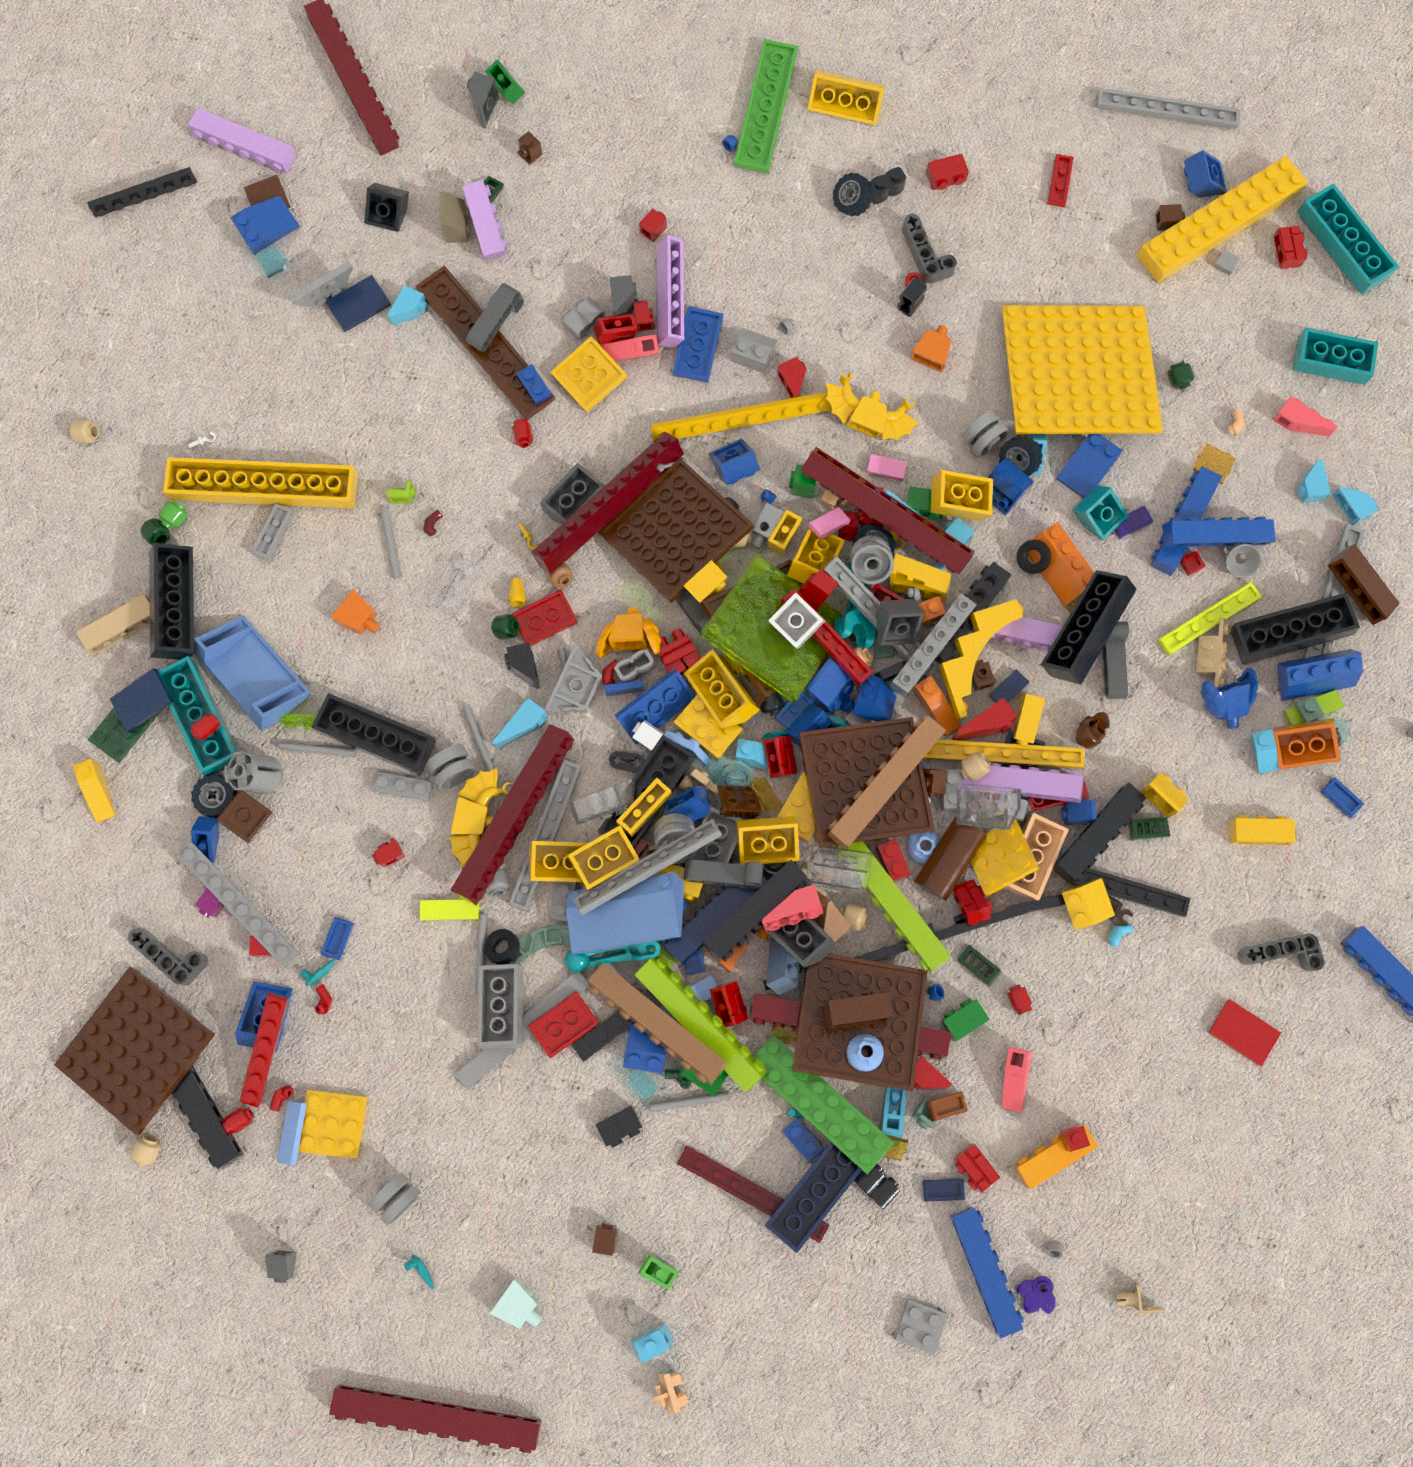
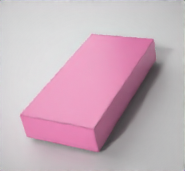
M871 454L866 474L903 481L907 462Z
M837 507L811 521L809 528L819 539H822L849 524L850 519Z

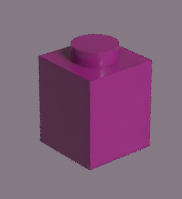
M208 888L205 889L195 906L200 908L198 912L207 918L210 915L217 918L224 907Z

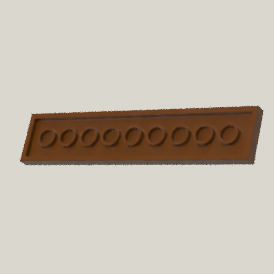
M445 265L416 285L417 290L424 294L429 305L524 419L529 420L555 400V396L551 393L552 396L537 405L534 403L516 374L529 365L500 331L497 332L484 352L466 342L468 333L483 310Z

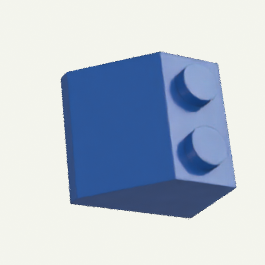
M1204 150L1184 160V172L1188 177L1189 183L1187 186L1190 193L1198 197L1227 193L1220 160Z
M742 438L709 453L720 478L726 485L734 484L739 479L752 476L760 470L754 451Z
M828 659L806 689L814 704L832 715L835 710L837 711L841 707L844 698L852 693L854 683L846 672L833 660Z
M870 675L860 684L852 715L877 722L891 720L896 695L883 678Z
M631 1021L623 1067L663 1074L666 1060L665 1048L660 1044L658 1046L649 1039L650 1036L646 1032H639L634 1027L635 1023Z

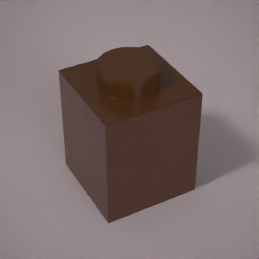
M1182 204L1159 206L1155 214L1157 231L1167 230L1185 219Z
M602 1223L601 1226L596 1227L592 1253L613 1255L618 1230L613 1228V1224Z

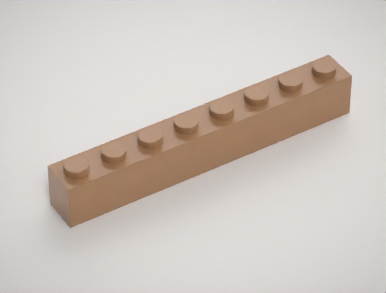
M929 715L924 720L920 718L913 726L916 730L912 734L908 732L901 740L904 744L900 748L896 746L889 754L892 757L889 762L884 761L877 769L879 774L876 777L872 775L865 783L868 787L864 791L859 790L853 797L855 802L852 806L847 804L841 811L843 815L839 821L835 819L828 827L831 831L827 836L844 850L852 844L946 731Z
M602 963L587 980L590 986L589 990L595 996H602L605 999L606 1005L612 1009L614 1007L620 1011L619 1015L626 1021L630 1019L635 1023L634 1027L639 1032H646L650 1036L649 1039L655 1045H662L667 1055L671 1058H678L680 1065L687 1071L691 1069L695 1072V1077L703 1084L707 1082L711 1085L726 1068L725 1060L606 964Z

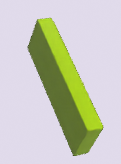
M1337 689L1315 698L1324 715L1345 707ZM1295 706L1283 711L1289 725L1303 723Z

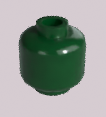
M1184 361L1170 366V370L1167 372L1171 386L1179 387L1180 390L1191 386L1190 382L1195 379L1191 365Z
M156 518L145 521L140 532L150 545H153V543L165 544L170 535L169 529L161 523V520Z
M512 614L496 616L491 624L493 634L501 640L516 637L520 628L519 621Z

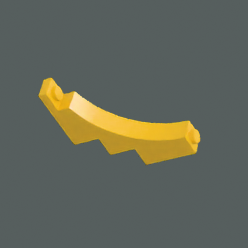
M1017 599L969 615L975 632L954 640L959 658L938 665L956 720L968 716V706L962 698L971 695L972 675L975 663L983 647L998 630L1023 617V608Z

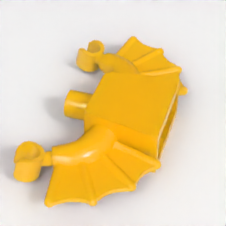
M844 371L840 376L839 381L844 386L825 383L827 389L825 400L831 405V413L838 416L842 424L846 422L845 426L875 439L881 435L882 441L885 439L897 441L903 435H910L912 428L919 425L918 421L905 414V411H909L915 405V402L912 405L908 404L907 400L910 397H907L901 403V407H898L895 411H887V406L879 402L881 397L879 392L871 391L869 397L863 396L861 399L852 393L851 386L849 385L853 376L851 371H849L848 378L844 376Z
M497 768L489 772H482L480 770L476 777L466 779L464 788L458 792V795L464 798L458 797L451 834L461 836H449L448 839L452 844L451 854L459 859L460 867L465 866L479 843L481 835L485 833L486 828H488L494 818L489 816L490 808L487 806L493 797L500 796L501 793L507 795L509 792L505 790V786L512 785V783L507 782L501 788L497 787Z

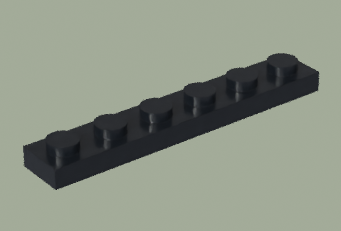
M187 167L87 202L95 217L104 216L107 213L122 210L124 207L139 204L147 199H153L159 195L171 193L176 189L191 186L197 183V180L191 168Z
M1087 867L1083 871L1085 875L1078 882L1073 881L1070 883L1076 886L1102 878L1109 896L1180 917L1187 916L1191 899Z
M648 989L642 992L656 1006L661 1004ZM618 1010L574 1043L572 1047L582 1061L585 1062L630 1028L631 1020L626 1021L619 1015L620 1011Z

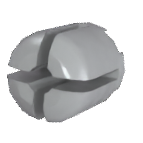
M235 752L231 755L233 758L230 760L229 765L225 766L224 769L225 781L234 788L233 790L270 793L278 787L282 780V774L275 773L282 770L280 763L274 757L268 755Z

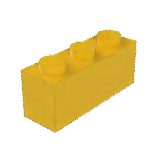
M656 778L616 821L617 825L621 826L630 837H633L669 799L672 791Z
M1238 815L1230 821L1231 844L1291 845L1296 843L1295 820L1287 819V816H1276L1275 819H1268V816L1265 815L1256 816V818H1249L1248 815Z

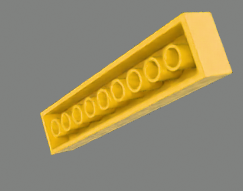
M1286 155L1143 244L1137 257L1156 282L1160 283L1300 195L1308 181Z
M167 457L163 493L172 501L275 505L277 503L283 506L355 509L358 473L355 467L351 465Z

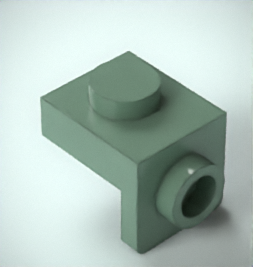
M1314 696L1296 702L1294 705L1303 723L1319 721L1325 716Z
M925 1095L911 1116L917 1120L916 1124L920 1127L934 1129L936 1125L931 1121L926 1101L932 1099Z

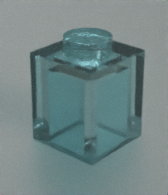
M275 245L256 254L268 278L287 269L285 264L287 258L282 250L278 251Z
M637 1070L629 1077L630 1082L628 1085L643 1102L659 1089L644 1071L639 1072Z

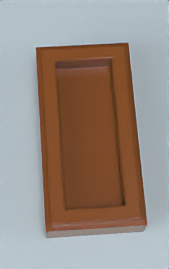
M962 1091L926 1101L932 1122L968 1111Z

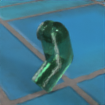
M664 1069L665 1079H676L681 1088L688 1089L692 1083L681 1075L684 1069Z

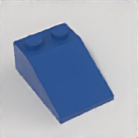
M280 196L247 207L230 217L254 255L300 227Z
M1088 434L1056 479L1082 498H1085L1098 486L1123 450L1100 434Z
M253 981L235 1032L237 1045L254 1047L266 997L270 992L289 998L275 1052H277L286 1022L293 991L292 988Z

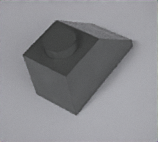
M275 1250L267 1253L265 1259L268 1278H274V1282L286 1283V1280L293 1278L297 1252Z

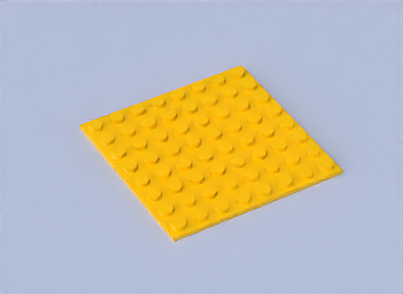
M1002 305L1015 434L1163 433L1145 306Z

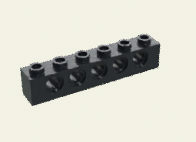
M995 562L983 568L980 573L982 575L980 580L975 579L969 587L971 592L968 595L964 594L977 604L972 613L987 609L1012 575ZM990 581L993 587H987L984 582ZM973 596H980L982 601L977 602ZM970 616L960 627L961 630L957 631L949 641L950 645L945 646L935 659L936 662L939 664L947 662L955 653L957 648L954 640L968 635L973 628Z

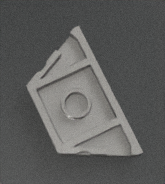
M347 261L288 298L295 305L310 308L322 306L326 300L336 296L345 289L353 266Z
M575 644L544 709L546 712L586 711L602 675L595 669L578 645Z

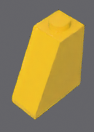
M1021 693L1012 738L1017 739L1016 743L1028 746V742L1034 743L1045 698Z

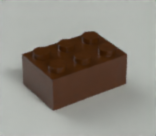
M874 990L863 996L862 992L850 994V997L843 998L842 995L833 996L823 1006L827 1030L887 1022L893 1017L889 992L883 993V990Z

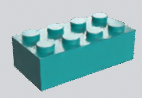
M1305 328L1297 339L1293 371L1366 385L1374 376L1379 342Z

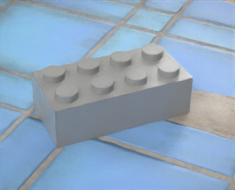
M519 964L479 966L477 1046L481 1049L522 1048L523 968Z

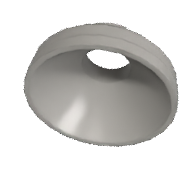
M1237 544L1226 555V567L1236 577H1248L1254 574L1260 567L1261 554L1251 544ZM1238 553L1246 554L1243 562H1236L1235 557Z

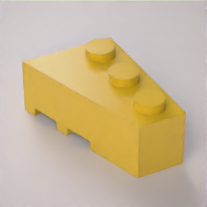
M895 554L893 570L890 574V591L907 594L909 587H917L921 598L932 599L939 596L941 602H946L951 584V573L900 554Z
M711 560L684 587L700 603L721 593L725 589L727 576Z

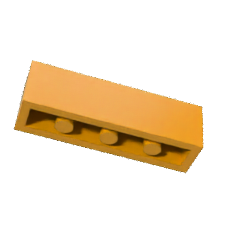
M1084 1125L1090 1146L1072 1152L1066 1151L1059 1134L1051 1139L1052 1143L1048 1146L1041 1145L1034 1150L1035 1154L1028 1157L1026 1155L1017 1160L1018 1164L1014 1168L1027 1189L1031 1190L1099 1147L1086 1125Z

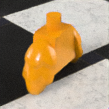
M629 607L627 614L617 615L614 621L609 622L603 627L596 642V656L603 658L610 654L612 650L648 649V642L656 655L660 651L661 644L659 629L651 620L644 619L643 615L638 613L637 608Z

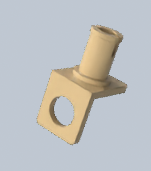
M1135 1282L1136 1290L1134 1292L1116 1293V1299H1123L1116 1300L1117 1307L1136 1305L1140 1314L1164 1313L1162 1306L1142 1307L1140 1285L1138 1282Z

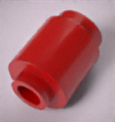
M517 419L513 422L514 425L512 426L515 444L521 448L529 447L533 443L531 425L527 419Z
M211 712L191 725L193 729L190 732L197 740L199 738L205 740L218 730L221 723Z
M1018 984L1009 988L1010 992L1007 993L1013 1010L1018 1015L1033 1010L1031 1006L1032 1001L1025 986L1021 987Z
M241 1106L225 1116V1119L222 1120V1125L229 1135L232 1133L236 1134L253 1123L254 1114L249 1107Z

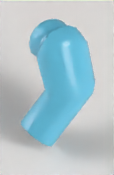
M1132 924L1114 926L1108 935L1109 945L1116 947L1120 944L1124 934L1133 933Z

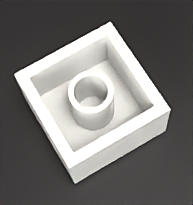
M797 593L768 620L797 649L825 622Z

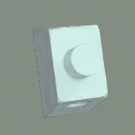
M518 1278L512 1281L490 1312L493 1316L519 1329L525 1321L536 1328L543 1318L534 1311L539 1301Z

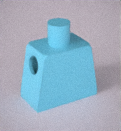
M666 1323L630 1340L641 1363L667 1351L674 1343Z

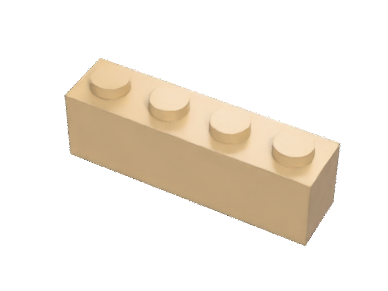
M145 594L135 596L129 603L119 605L111 613L103 614L93 623L83 625L76 633L86 651L95 655L149 625L150 599Z

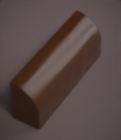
M1356 544L1343 550L1327 565L1372 625L1387 619L1400 604Z
M955 816L914 882L923 890L946 901L987 835L971 823Z

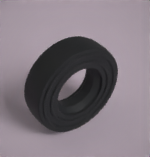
M1029 540L1019 547L1016 556L1017 563L1023 571L1029 574L1043 572L1051 562V551L1044 542ZM1034 549L1040 553L1041 558L1037 564H1031L1028 561L1027 554L1030 550Z
M498 929L492 932L484 944L486 957L498 965L511 962L517 956L520 948L517 936L507 929ZM506 940L508 942L507 950L503 953H496L495 947L497 943Z

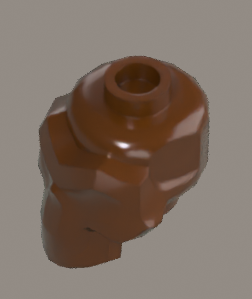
M1099 712L1093 717L1087 716L1079 723L1076 731V741L1080 746L1091 749L1102 742L1106 735L1105 729L1110 727L1108 714Z

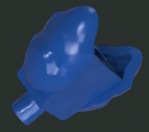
M1248 667L1237 678V681L1215 687L1207 680L1201 685L1200 694L1204 701L1205 709L1212 716H1215L1216 719L1226 720L1228 729L1239 727L1238 718L1248 715L1249 708L1257 698L1256 692L1259 681L1256 671Z

